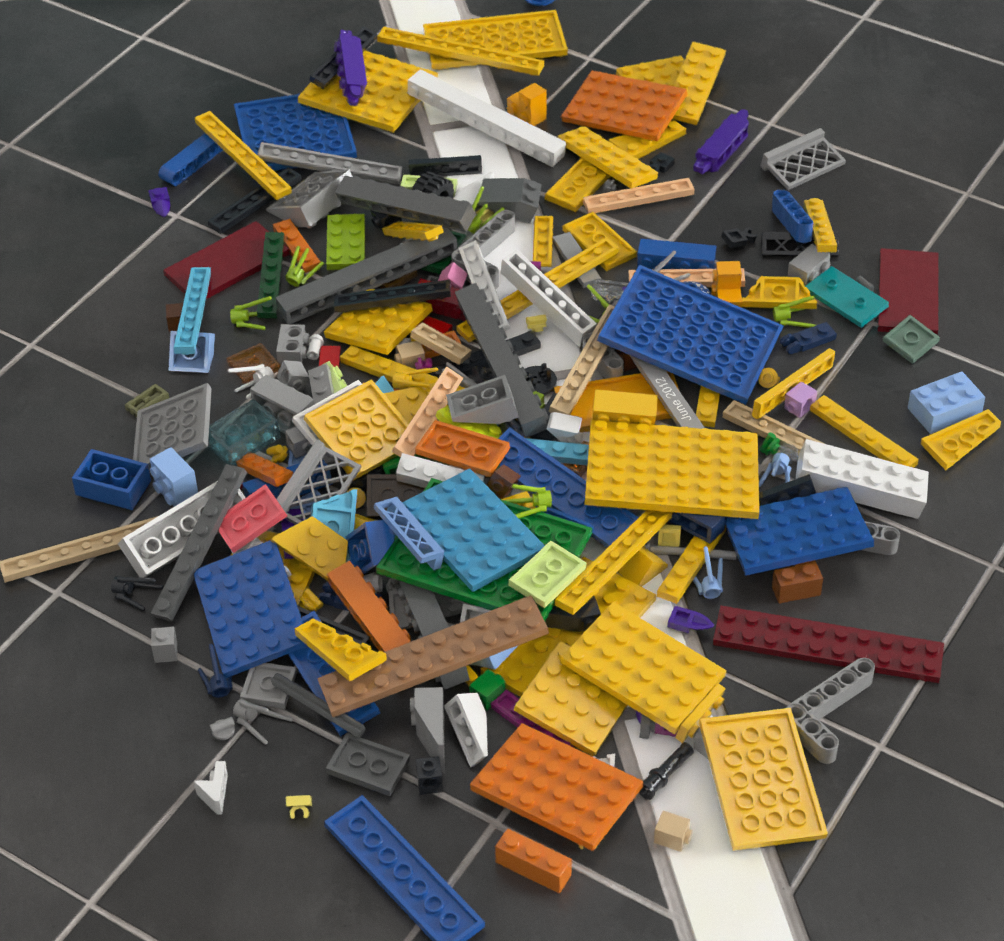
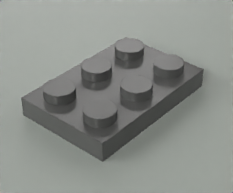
M346 733L326 767V774L391 796L410 762V755Z

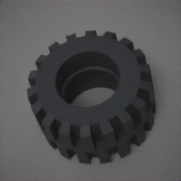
M428 171L416 180L412 190H420L423 193H434L441 197L453 198L454 185L451 180Z

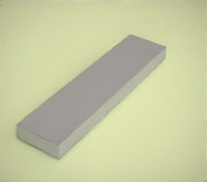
M570 232L553 237V243L565 261L582 252V249ZM594 268L577 277L583 288L587 287L588 284L592 286L601 283V277Z

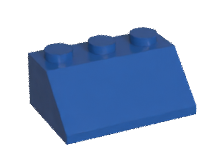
M384 520L365 522L345 537L348 541L347 549L350 562L354 567L358 566L363 574L379 564L395 538V533Z

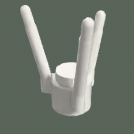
M264 364L228 369V373L256 371L253 374L254 380L234 390L236 393L255 385L265 375L274 379L272 369L268 366L265 367ZM251 392L246 396V399L251 398Z

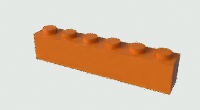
M349 560L327 573L329 585L366 635L370 636L372 643L378 651L386 652L411 642V637L407 630H402L399 627V621L395 614H390L387 611L385 601L382 597L378 598L375 595L373 585L369 581L365 582L363 579L364 575L358 566L354 567Z

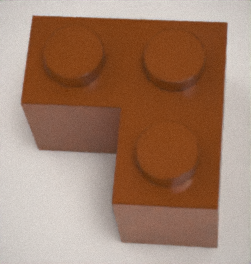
M815 560L786 566V568L774 570L772 589L779 604L820 596L823 577Z

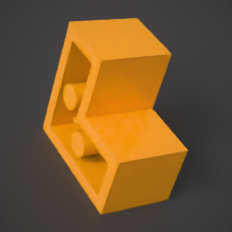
M536 83L527 86L507 98V112L536 126L547 119V90Z
M740 261L716 262V270H712V280L715 281V284L711 285V295L742 308Z

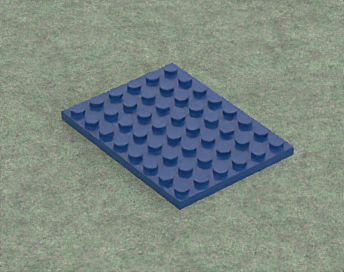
M639 265L598 335L597 341L746 405L784 325Z

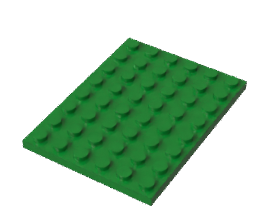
M431 478L424 491L444 481ZM501 500L514 514L531 510L530 508ZM543 512L519 518L545 546L552 541L578 558L592 535L591 527ZM397 535L376 567V573L491 611L526 597L509 586V579L524 565L472 592L444 560H442L441 568L433 570L427 562L420 563ZM555 599L545 608L536 603L544 621L554 606Z

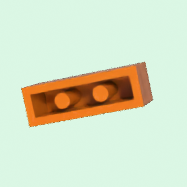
M508 828L495 846L496 863L559 894L571 877L572 859Z

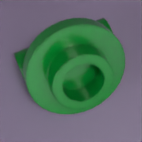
M770 432L760 446L759 451L765 453L766 456L770 454L775 455L781 448V445H779L781 440Z

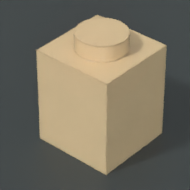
M418 341L396 345L397 354H394L395 362L416 369L415 363L418 362L419 357L425 361V352Z
M662 811L655 827L654 843L682 852L684 844L690 843L693 830H690V819Z

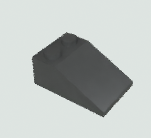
M483 178L481 186L484 187L478 205L484 206V204H487L488 209L496 212L503 207L504 210L514 212L516 219L530 224L538 209L542 184L526 178Z

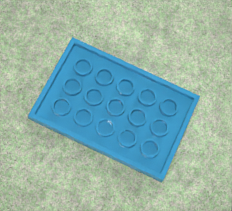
M470 468L402 502L444 550L443 560L472 592L526 564L545 547Z

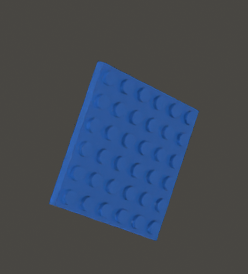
M300 94L234 104L242 141L256 155L258 154L261 142L357 158V151L347 118L298 103V96ZM264 161L273 171L287 169L288 167L296 168L295 166Z

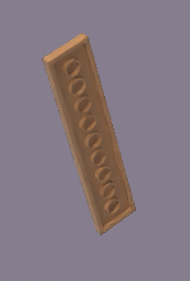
M528 596L386 651L384 653H386L387 661L350 682L338 671L317 679L331 715L336 717L549 634V631L533 597Z

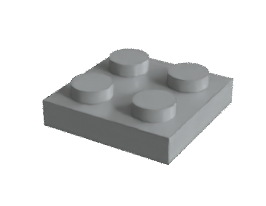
M263 663L249 669L240 699L255 705L285 709L290 695L273 686L271 679L276 673H280L294 682L297 675L296 667Z

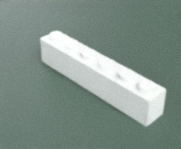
M517 249L502 259L500 273L573 342L581 347L583 345V337L594 331L597 323Z

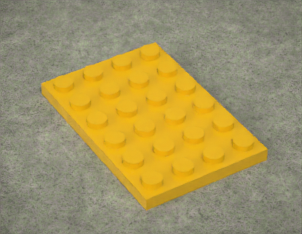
M612 602L561 656L560 661L566 667L673 734L679 730L681 724L713 688L721 682L727 671L615 602Z
M791 708L700 719L699 726L733 851L826 839L828 835Z

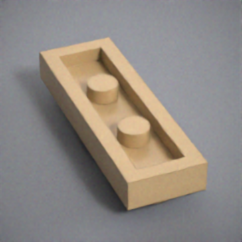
M421 323L411 331V338L454 363L460 365L471 355V349L424 323Z

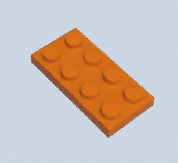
M434 420L415 447V453L465 470L470 468L475 473L491 477L509 451L510 444L507 441Z

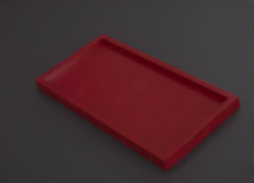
M255 221L164 269V276L186 294L191 267H211V278L206 297L208 299L262 269L265 232L269 231ZM285 245L283 258L290 255L289 248Z
M881 248L879 296L889 302V307L878 315V331L890 332L906 317L911 315L938 335L937 252Z

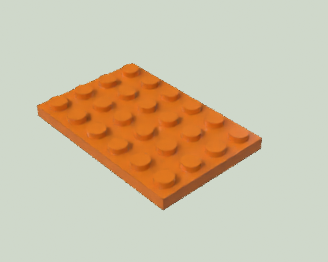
M591 71L561 115L562 122L658 141L687 96V89Z
M523 723L470 783L471 791L591 851H594L643 787L642 780Z

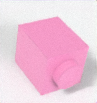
M453 262L442 270L438 281L450 279L452 287L462 289L468 273Z

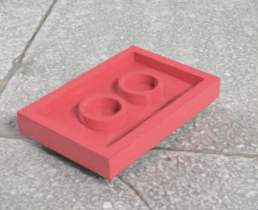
M265 484L230 508L218 531L231 551L235 553L288 515Z

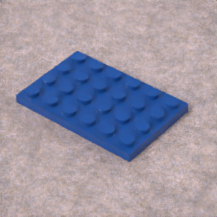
M848 487L759 506V519L726 517L725 528L745 576L874 547V539Z
M269 540L196 570L194 573L195 581L224 677H231L307 647L295 635V628L302 625L303 621L277 544Z

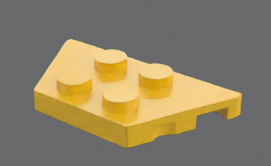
M761 276L756 281V284L750 288L748 296L742 298V307H778L779 304H786L809 297L810 291L804 286L800 277ZM816 299L790 308L817 309Z
M313 516L271 539V542L277 544L279 548L328 582L327 573L346 563L348 541Z

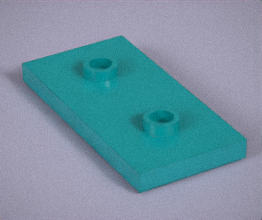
M833 266L805 286L809 289L811 296L861 328L889 307L888 301Z

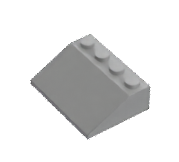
M350 170L314 172L295 186L291 194L278 199L266 210L268 213L283 220L290 219L297 227H314L319 219L327 217L332 209L341 206V201L335 192L344 176H352Z

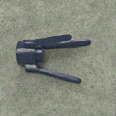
M209 644L214 675L209 682L202 668H198V672L207 687L208 694L221 698L228 695L230 690L233 689L232 676L226 678L223 674L219 673L214 647L212 644Z

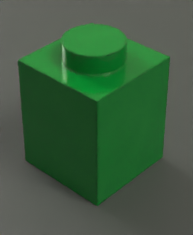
M489 669L470 684V693H478L486 711L491 708V703L505 691L503 677Z

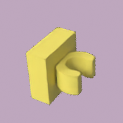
M665 524L659 530L658 546L680 547L681 526Z
M286 796V806L292 807L290 810V817L292 819H295V812L298 809H302L304 811V818H308L309 811L306 807L312 806V796Z

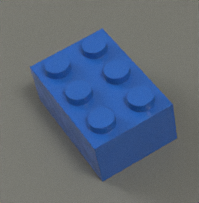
M91 449L73 475L72 481L77 496L133 510L151 482L147 463Z

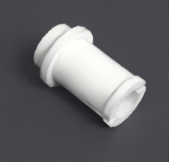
M314 334L308 340L309 348L306 354L311 360L319 358L320 348L324 344L322 336Z

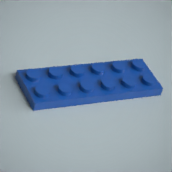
M315 611L302 617L303 624L311 619L321 622ZM308 646L289 653L288 656L311 692L326 702L317 678L336 670ZM372 702L345 714L363 724L380 714V711L375 702ZM330 721L339 736L348 732Z

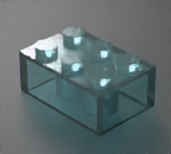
M252 399L209 425L208 448L226 464L235 466L237 465L236 461L242 459L244 455L249 453L255 454L281 438L279 422L258 402Z

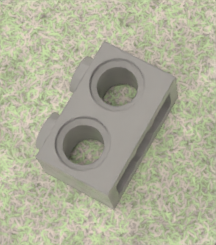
M281 324L276 350L278 366L282 365L283 360L303 362V358L306 359L307 347L305 345L309 344V333L305 332V325Z

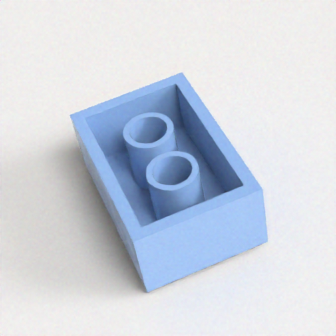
M961 371L911 390L908 409L924 428L932 434L981 413L985 396Z

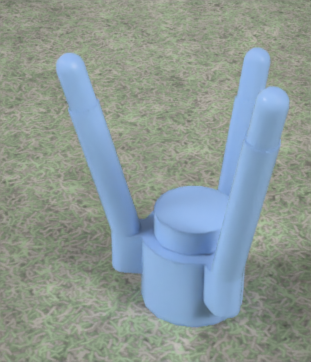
M776 453L772 462L768 464L766 471L759 481V487H761L771 471L773 477L776 474L781 475L785 473V483L790 481L791 467L788 466L790 460L786 454Z
M704 547L708 576L703 578L701 584L696 576L693 581L698 588L699 595H704L707 599H714L723 592V559L719 558L716 579L712 574L708 548Z

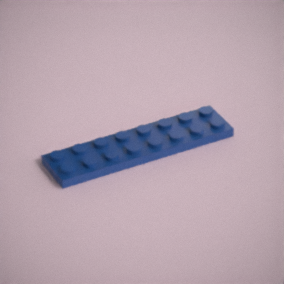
M510 427L498 438L510 444V449L501 461L500 467L505 464L521 476L517 482L518 485L537 488L545 487V490H550L552 497L551 508L592 524L594 530L591 537L606 548L639 518L626 508L584 505L586 480Z
M363 795L324 821L327 830L432 941H467L485 927V921Z

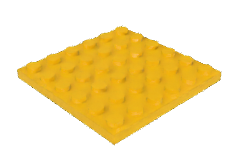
M365 50L363 52L367 86L365 87L363 97L358 98L357 106L349 105L347 97L343 96L342 89L339 88L340 76H337L324 90L311 82L298 96V103L394 133L420 101L407 94L408 79L420 69L437 78L438 73Z

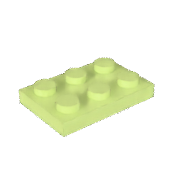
M550 541L509 579V586L526 597L532 596L537 604L545 608L586 569V562Z

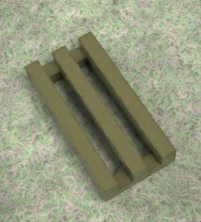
M154 384L126 403L125 409L130 411L132 415H136L137 418L139 410L168 399L169 393L157 384Z

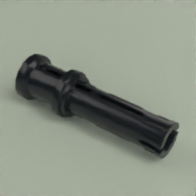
M683 742L658 768L651 769L649 775L643 780V787L639 794L647 800L653 799L655 792L660 787H665L668 783V778L694 753L692 746ZM676 758H678V760H677L672 766H670V764H671Z

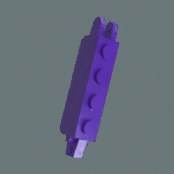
M341 30L339 39L334 44V52H337L336 64L339 66L337 72L338 76H340L339 88L342 89L343 96L347 97L348 104L357 106L358 98L363 97L365 87L367 86L361 39L357 36H352L351 31Z
M740 110L735 115L731 113L727 119L723 120L721 126L715 129L713 135L706 139L701 148H698L695 155L697 160L693 171L704 174L706 171L717 172L748 137V111Z

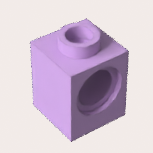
M801 381L786 393L784 408L801 418L810 410V405L816 401L817 391Z

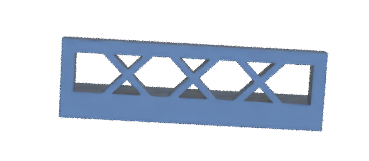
M397 497L374 503V510L420 563L427 562L433 570L441 568L444 550Z

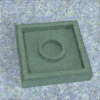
M911 315L906 317L883 337V342L912 364L940 340L938 335Z

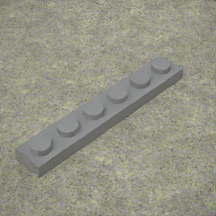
M327 363L308 370L315 405L334 394L332 377ZM329 455L324 457L323 460L327 465L335 464L333 457Z

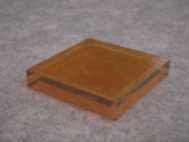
M262 343L227 358V363L232 369L264 364L265 367H270L273 373H276L281 367ZM256 371L236 372V374L246 384L254 380L253 374Z

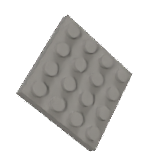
M208 383L139 410L137 412L133 460L147 463L150 470V458L170 447L180 457L208 447L212 390Z

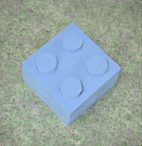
M172 447L150 458V473L154 478L153 487L158 494L161 493L164 496L168 505L175 507L198 493L194 470Z

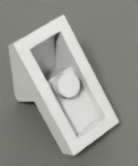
M552 412L547 430L560 442L581 444L583 434L579 430L582 418Z
M216 761L214 771L211 770L210 781H194L196 794L216 814L221 815L228 777L225 761Z

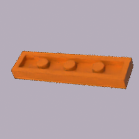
M290 219L273 224L274 232H284V245L289 248L292 257L296 247L300 246L296 260L297 264L305 249L309 248V252L301 266L305 273L310 272L320 263L318 257Z
M254 453L246 454L242 459L236 461L237 466L244 468L248 474L275 487L287 483L293 475V471Z

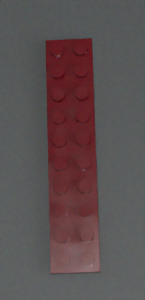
M721 605L713 639V645L839 667H847L857 659L868 658L875 665L874 673L939 683L944 650L943 642Z

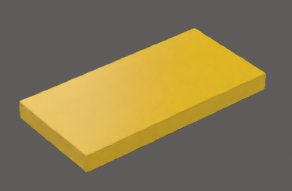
M581 158L545 193V200L576 212L583 205V197L592 196L611 176Z
M594 212L563 225V231L565 233L570 232L583 250L605 237L619 247V253L599 264L606 271L637 257V251Z

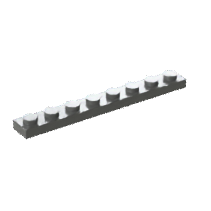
M226 464L151 611L155 618L173 621L194 579V573L200 567L247 474L244 468Z

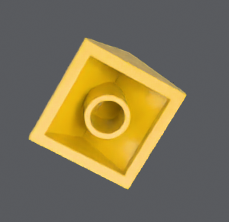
M643 546L616 574L642 587L668 568V564Z

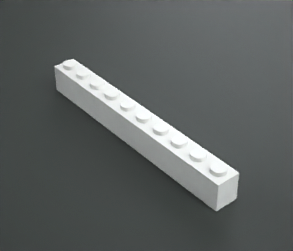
M421 69L408 79L407 94L551 167H554L565 156V141Z

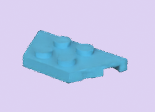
M353 489L347 493L330 497V499L313 503L311 517H315L345 538L354 531L357 490ZM347 549L346 562H348V561L350 560V559H349V554H348V549Z

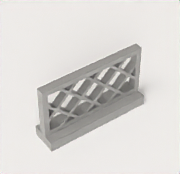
M819 128L764 153L761 168L764 171L769 170L787 190H790L844 165L846 160L824 138L825 132ZM823 145L827 151L816 149V147ZM808 152L813 153V156L808 157L803 156L802 154ZM815 154L826 156L825 160L815 158ZM828 157L835 158L837 161L832 162L827 161ZM797 159L799 162L796 164L788 162V160ZM801 161L811 162V166L801 165ZM816 163L824 165V167L820 169L813 167V165ZM780 165L785 167L784 170L776 169L775 166ZM787 167L797 169V173L786 171ZM799 170L809 171L810 174H799ZM785 176L796 179L795 181L789 183L785 179Z
M316 440L276 499L288 515L284 519L298 524L302 522L300 519L304 521L306 518L311 517V512L304 513L303 504L327 498L330 499V497L344 494L360 471L361 465L325 447L323 442ZM326 455H329L335 459V464L323 466L322 460ZM350 466L354 469L351 474L342 476L340 467ZM337 468L339 477L327 479L325 471ZM322 472L324 480L312 483V475ZM340 481L341 489L330 493L328 484ZM326 485L328 493L315 496L314 488ZM311 489L313 497L301 500L300 493L303 490ZM300 505L302 514L292 516L287 513L291 507Z

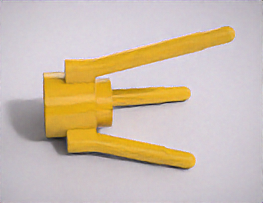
M438 368L403 370L402 373L396 372L392 380L393 388L400 390L411 388L412 386L430 388L431 385L428 383L413 381L410 375L437 372Z

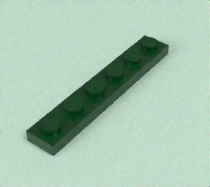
M265 232L258 300L269 296L272 299L258 304L257 318H277L278 311L275 297L279 296L284 232Z

